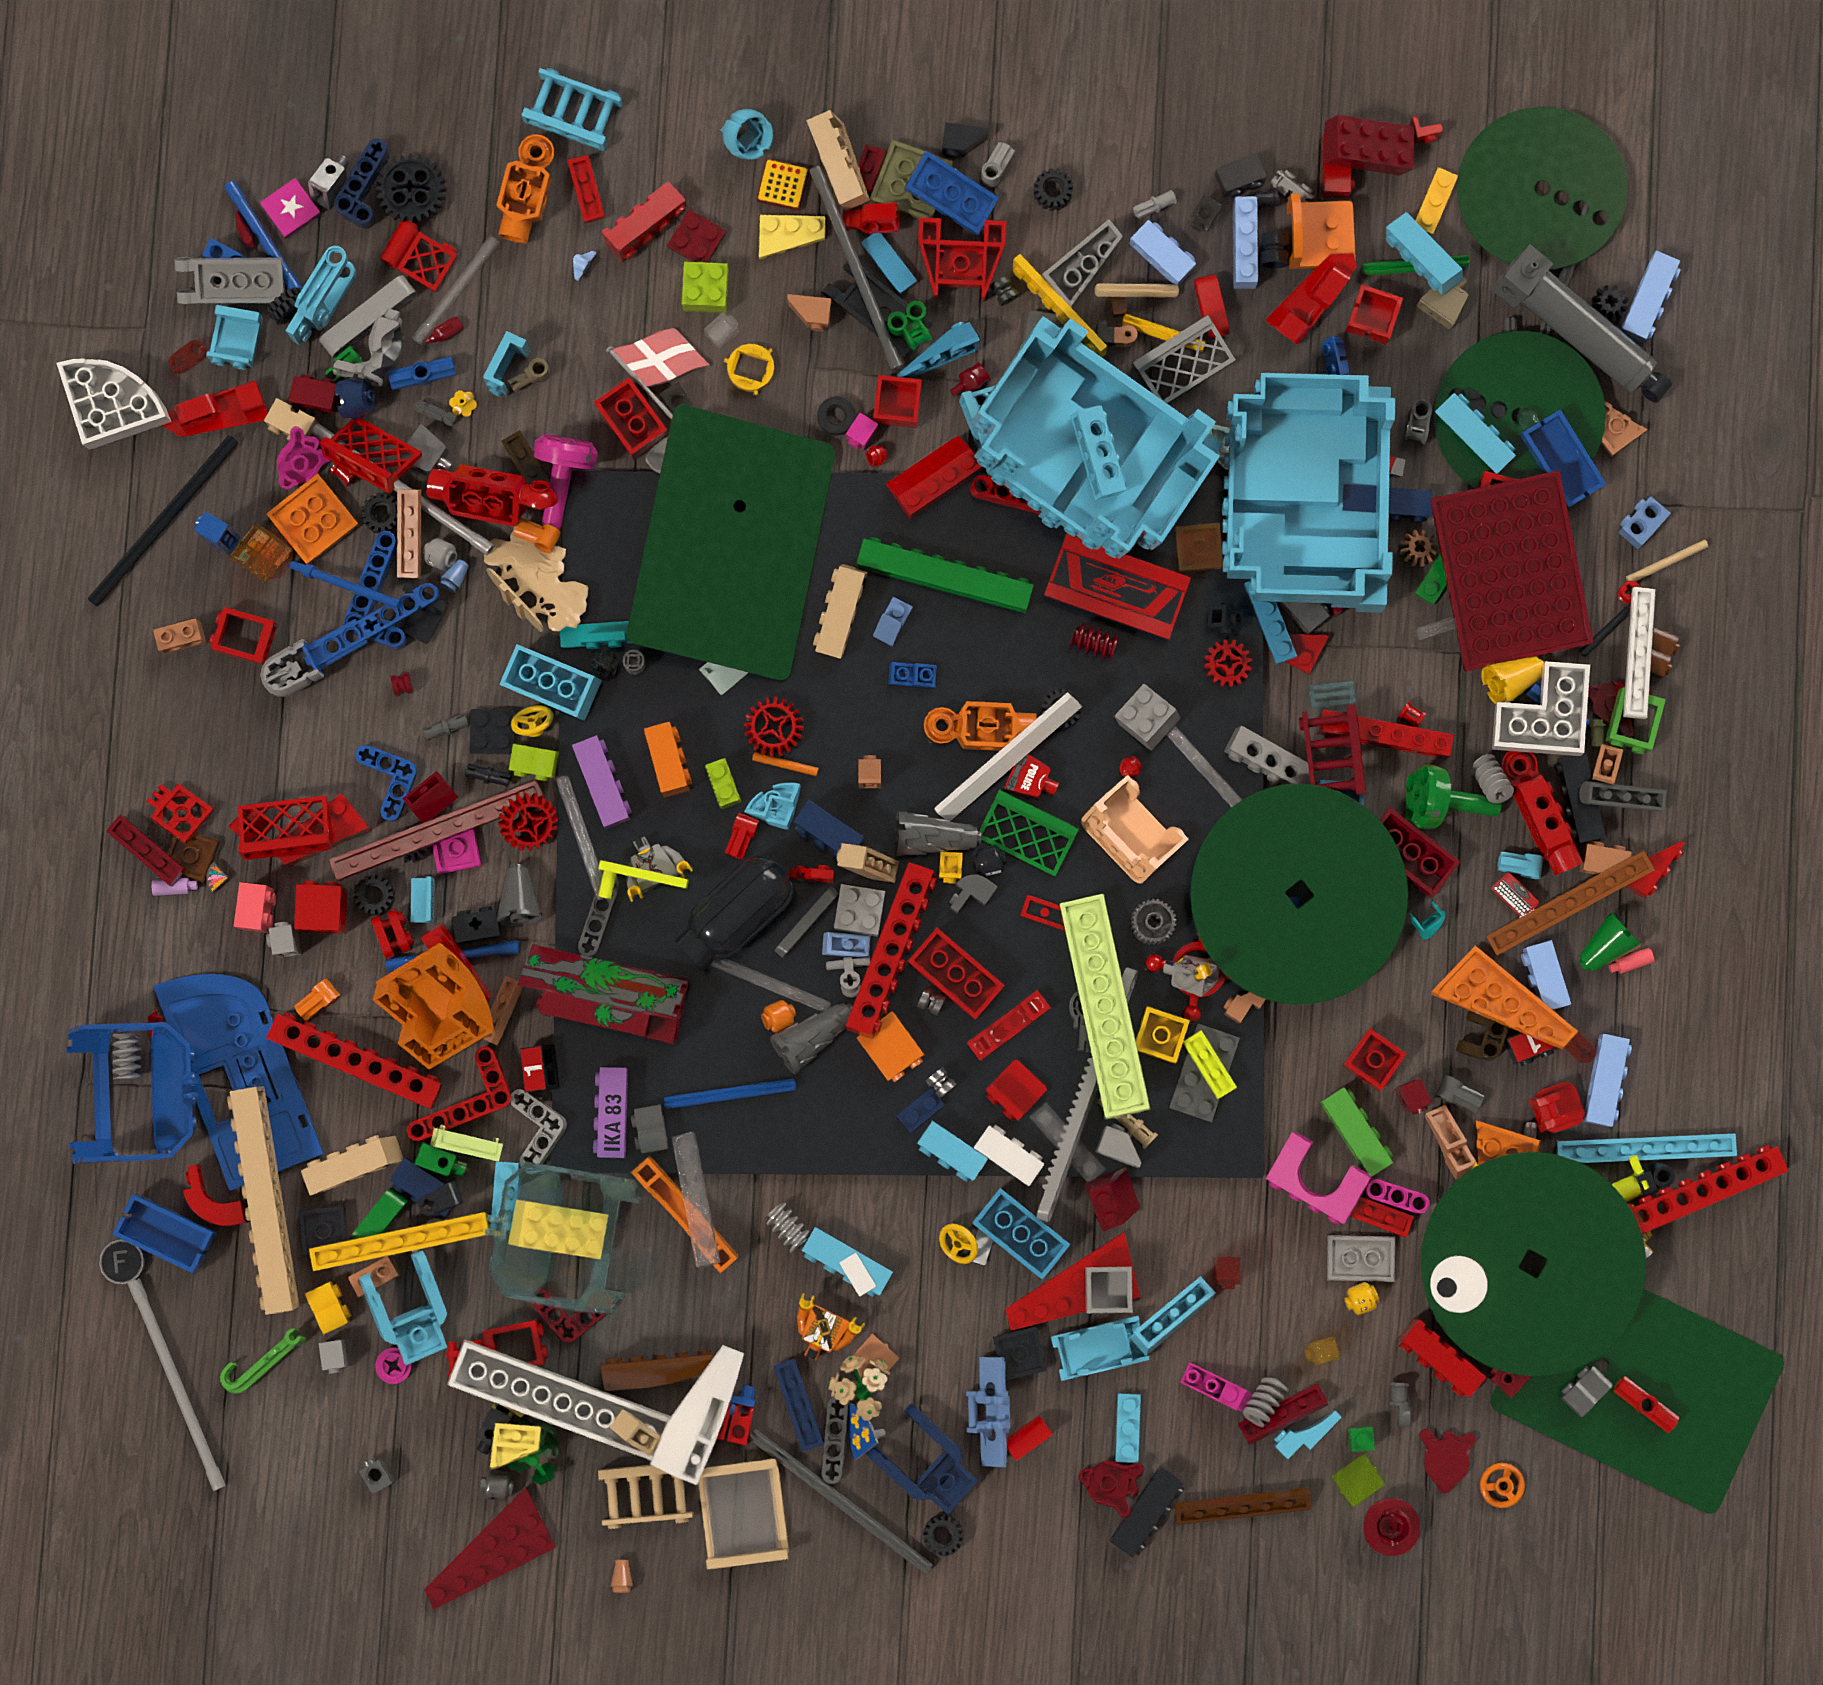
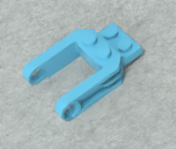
M331 246L325 251L296 299L294 306L298 308L297 313L285 331L292 341L300 346L303 341L306 342L310 337L311 328L320 331L326 327L356 278L354 266L348 261L347 254L339 246ZM333 253H340L342 260L339 263L334 264L330 262V256ZM348 267L351 270L350 275L347 278H341L340 274L343 269Z
M422 1250L412 1254L411 1257L428 1300L427 1306H420L389 1321L380 1295L372 1283L371 1274L367 1273L359 1277L380 1336L385 1341L398 1346L405 1365L447 1348L440 1329L447 1316V1311L429 1263Z

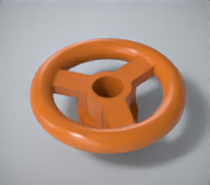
M1496 1463L1488 1467L1482 1474L1480 1491L1483 1498L1490 1505L1497 1508H1508L1515 1505L1523 1496L1525 1489L1524 1479L1520 1471L1513 1465ZM1504 1470L1502 1477L1498 1478L1495 1483L1487 1484L1488 1477L1494 1471ZM1511 1473L1518 1482V1490L1515 1495L1512 1493L1514 1488L1513 1482L1509 1479ZM1501 1482L1506 1483L1504 1490H1501L1499 1487ZM1496 1490L1497 1493L1506 1496L1509 1500L1497 1501L1489 1495L1488 1491Z

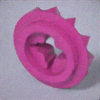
M389 1348L380 1353L376 1360L375 1368L381 1380L389 1384H397L409 1376L412 1365L411 1363L408 1365L404 1364L398 1348ZM399 1357L397 1365L402 1371L395 1369L388 1374L391 1366L386 1360L394 1362Z

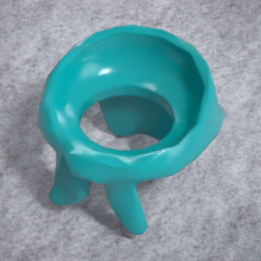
M1431 901V904L1437 912L1429 915L1422 921L1418 922L1409 913L1412 924L1418 930L1422 939L1431 938L1445 920L1446 912L1440 910L1433 901Z

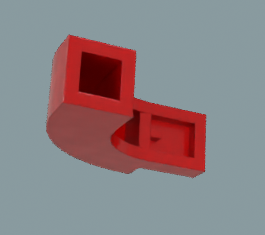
M201 1165L187 1166L188 1172L185 1173L188 1185H191V1189L183 1190L188 1205L199 1217L212 1224L223 1226L248 1223L244 1201L227 1204L214 1201L206 1192Z

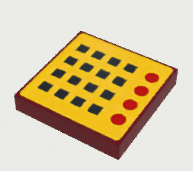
M766 158L756 199L757 202L799 211L809 168Z

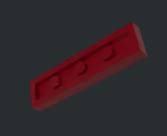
M119 814L106 830L109 835L169 886H173L186 869L123 815Z
M1318 1383L1279 1402L1280 1406L1278 1408L1272 1406L1271 1408L1275 1411V1414H1266L1271 1420L1270 1422L1262 1421L1264 1427H1260L1248 1419L1238 1423L1248 1445L1328 1406V1401Z

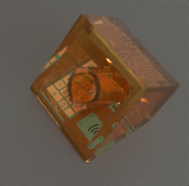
M255 522L229 558L266 584L275 575L281 563L286 561L292 548Z

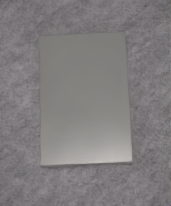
M1327 1235V1280L1395 1282V1237Z

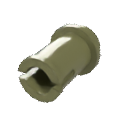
M1590 720V724H1588L1591 736L1590 747H1600L1604 744V726L1606 724L1603 723V720Z

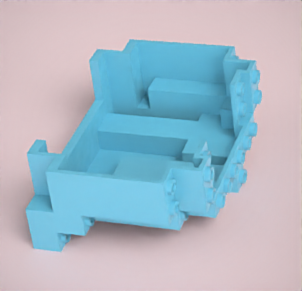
M1043 316L1025 339L1010 365L970 422L974 425L973 427L981 434H988L974 457L978 459L977 462L984 468H991L988 474L992 476L991 479L1001 486L1005 485L1010 489L1009 491L1017 498L1022 497L1028 501V505L1032 509L1040 510L1039 517L1042 518L1041 521L1046 526L1057 528L1062 525L1065 527L1064 531L1073 537L1076 535L1082 539V543L1086 547L1097 550L1102 546L1109 556L1119 559L1130 551L1136 540H1138L1137 543L1141 547L1153 550L1163 542L1220 457L1217 452L1223 443L1209 434L1216 421L1199 409L1186 418L1083 345L1081 341L1088 331L1078 323L1069 319L1062 328H1059ZM1102 405V409L1108 417V429L1114 437L1113 446L1115 452L1120 457V469L1126 478L1127 485L1126 491L1121 494L1095 501L1070 416L1076 411ZM1091 427V432L1097 436V430ZM1097 448V453L1104 457L1103 451ZM1103 469L1104 475L1110 478L1109 472Z
M1261 373L1259 380H1256L1254 385V395L1234 394L1232 401H1228L1227 419H1231L1229 433H1225V446H1229V454H1225L1224 468H1228V476H1224V489H1228V496L1222 502V515H1226V519H1223V533H1227V541L1222 543V554H1225L1223 572H1227V578L1251 579L1249 595H1253V601L1331 603V607L1356 608V612L1382 613L1387 605V582L1392 575V552H1388L1390 429L1395 421V398H1391V387L1368 386L1369 376ZM1344 484L1376 486V513L1342 511Z

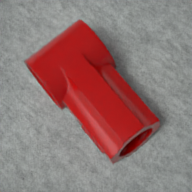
M739 812L732 828L733 833L725 854L743 860L751 838L753 839L760 820Z

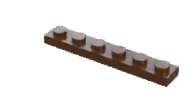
M1309 1488L1179 1502L1175 1503L1177 1525L1311 1510V1493Z

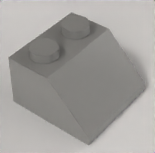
M1111 1124L1110 1127H1104L1095 1152L1135 1168H1140V1159L1129 1135L1124 1133L1125 1128L1115 1124Z

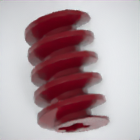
M1082 622L1079 627L1076 626L1069 647L1071 648L1077 643L1078 651L1085 646L1086 654L1093 649L1095 657L1102 652V659L1105 660L1110 655L1111 662L1118 643V635L1110 639V632L1107 631L1104 636H1101L1100 628L1093 633V626L1085 630V623Z

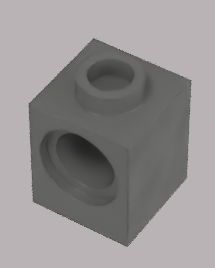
M375 1458L368 1460L362 1464L364 1469L359 1471L372 1495L395 1482L382 1458L377 1461ZM373 1468L379 1469L381 1472V1479L379 1481L371 1477Z

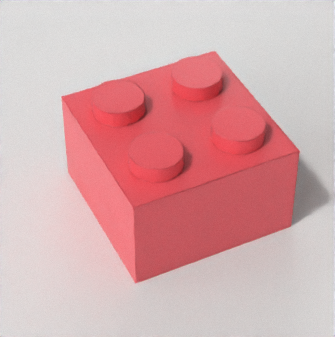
M239 882L234 927L245 931L268 933L274 921V916L271 915L272 906L276 904L274 889L266 885Z

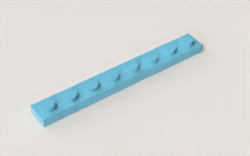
M1736 1134L1556 1142L1557 1155L1573 1159L1579 1163L1629 1161V1157L1632 1155H1637L1639 1160L1737 1156Z

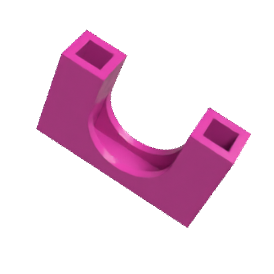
M1293 1131L1266 1177L1270 1181L1269 1185L1279 1191L1281 1189L1288 1191V1196L1298 1202L1301 1200L1309 1204L1308 1208L1316 1213L1324 1212L1329 1215L1327 1219L1337 1225L1340 1222L1345 1224L1371 1180L1372 1175L1352 1165L1335 1192L1327 1195L1311 1192L1302 1182L1300 1169L1314 1142Z

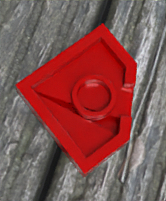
M796 865L795 869H790L789 874L790 880L834 883L835 877L834 870H830V866L817 865L816 869Z

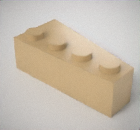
M831 110L808 119V126L820 153L821 161L827 171V179L835 191L833 197L837 205H841L845 210H849L869 201L870 199L844 123Z

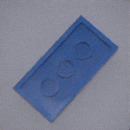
M928 151L924 152L904 187V190L974 235L979 234L984 221L987 220L999 199L998 196Z

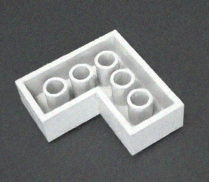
M1545 661L1542 666L1540 705L1497 702L1494 713L1492 749L1582 756L1585 746L1590 665Z

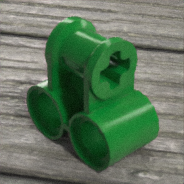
M913 301L908 304L906 315L901 312H893L888 317V331L894 336L903 334L912 351L923 342L932 340L929 331L922 323L926 316L925 305L920 301ZM913 309H919L922 315L920 317H913L910 312ZM894 320H900L903 322V326L895 328L891 323Z

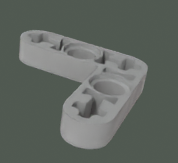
M517 1089L511 1094V1105L540 1126V1129L522 1154L520 1165L525 1171H537L565 1132L567 1122L562 1115L532 1093H524L523 1089ZM518 1095H521V1096L525 1095V1096L523 1097V1099H524L526 1102L532 1103V1104H531L530 1106H528V1105H526V1104H524V1103L518 1104L519 1101H520V1100L517 1098ZM536 1106H541L544 1110L541 1118H536L533 1114ZM549 1118L553 1121L559 1120V1129H553L554 1125L551 1122L546 1121V1119ZM541 1137H546L549 1142L548 1147L544 1150L538 1145ZM536 1152L542 1153L541 1156H540V1155H536V1156L534 1157V1155L536 1154ZM534 1157L533 1162L535 1163V1165L528 1166L529 1161L527 1160V1158Z

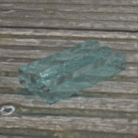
M1353 681L1310 685L1311 708L1355 704ZM1348 687L1349 689L1345 691L1314 694V691L1316 690ZM1345 695L1350 697V699L1315 702L1317 698Z

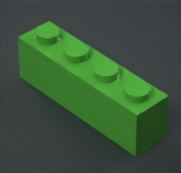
M1343 1087L1319 1103L1363 1171L1373 1176L1393 1163L1390 1159L1393 1155L1386 1145L1383 1147L1378 1139L1381 1137L1375 1127L1370 1128L1366 1122L1369 1118L1362 1108L1358 1109L1354 1101H1356L1354 1094L1350 1089L1346 1090Z

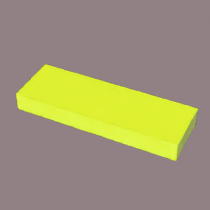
M1202 1030L1183 1041V1045L1217 1099L1237 1088Z

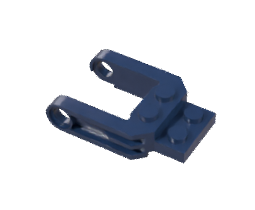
M911 1403L904 1410V1413L911 1417L922 1430L945 1450V1453L933 1462L919 1478L917 1484L875 1446L866 1455L914 1500L931 1499L944 1512L949 1514L978 1480L962 1466V1449Z

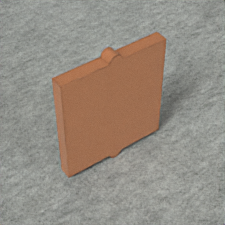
M873 1334L869 1336L853 1355L865 1358V1362L857 1369L862 1378H864L863 1372L866 1369L873 1370L877 1368L870 1363V1359L875 1362L877 1359L884 1360L885 1364L888 1365V1371L900 1359L888 1348V1344H883Z

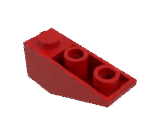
M1681 841L1648 857L1655 870L1628 884L1626 887L1641 898L1647 895L1651 896L1658 888L1656 882L1659 878H1664L1670 871L1669 864L1673 859L1676 861L1684 850L1681 848L1685 843Z

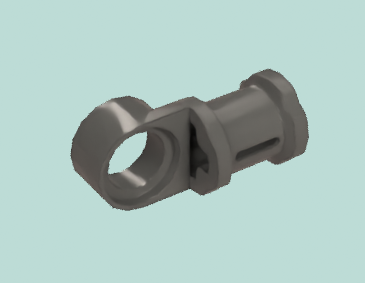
M1389 1382V1385L1392 1387L1389 1405L1398 1406L1397 1426L1410 1427L1409 1402H1407V1387H1410V1383Z

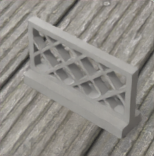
M1207 315L1133 363L1152 393L1161 400L1162 398L1158 393L1160 384L1172 386L1171 395L1162 400L1168 403L1236 359L1221 337L1212 319ZM1212 329L1216 336L1214 345L1201 343L1203 334ZM1200 336L1199 342L1192 341ZM1217 341L1220 342L1222 347L1217 346ZM1186 344H1198L1195 357L1183 355ZM1201 345L1213 348L1210 361L1198 358ZM1181 348L1180 354L1175 353V351ZM1215 350H1224L1229 359L1223 363L1214 362ZM1170 354L1180 356L1177 369L1164 366L1166 357ZM1182 357L1194 360L1192 372L1179 370ZM1163 359L1162 365L1156 364ZM1197 360L1210 363L1206 374L1194 373ZM1212 364L1218 365L1211 370ZM1151 366L1161 368L1158 380L1149 379L1145 370ZM1163 369L1176 371L1173 384L1161 381ZM1178 372L1191 375L1189 384L1185 387L1176 385ZM1193 376L1199 377L1198 379L1192 382ZM1152 382L1157 383L1156 389H1155L1154 385L1152 384ZM1175 387L1180 388L1179 391L1174 393Z

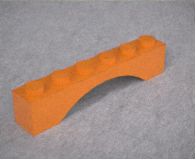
M650 1155L631 1172L642 1186L676 1219L705 1257L720 1273L738 1258L739 1255Z

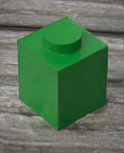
M1347 1427L1350 1451L1375 1450L1373 1427Z

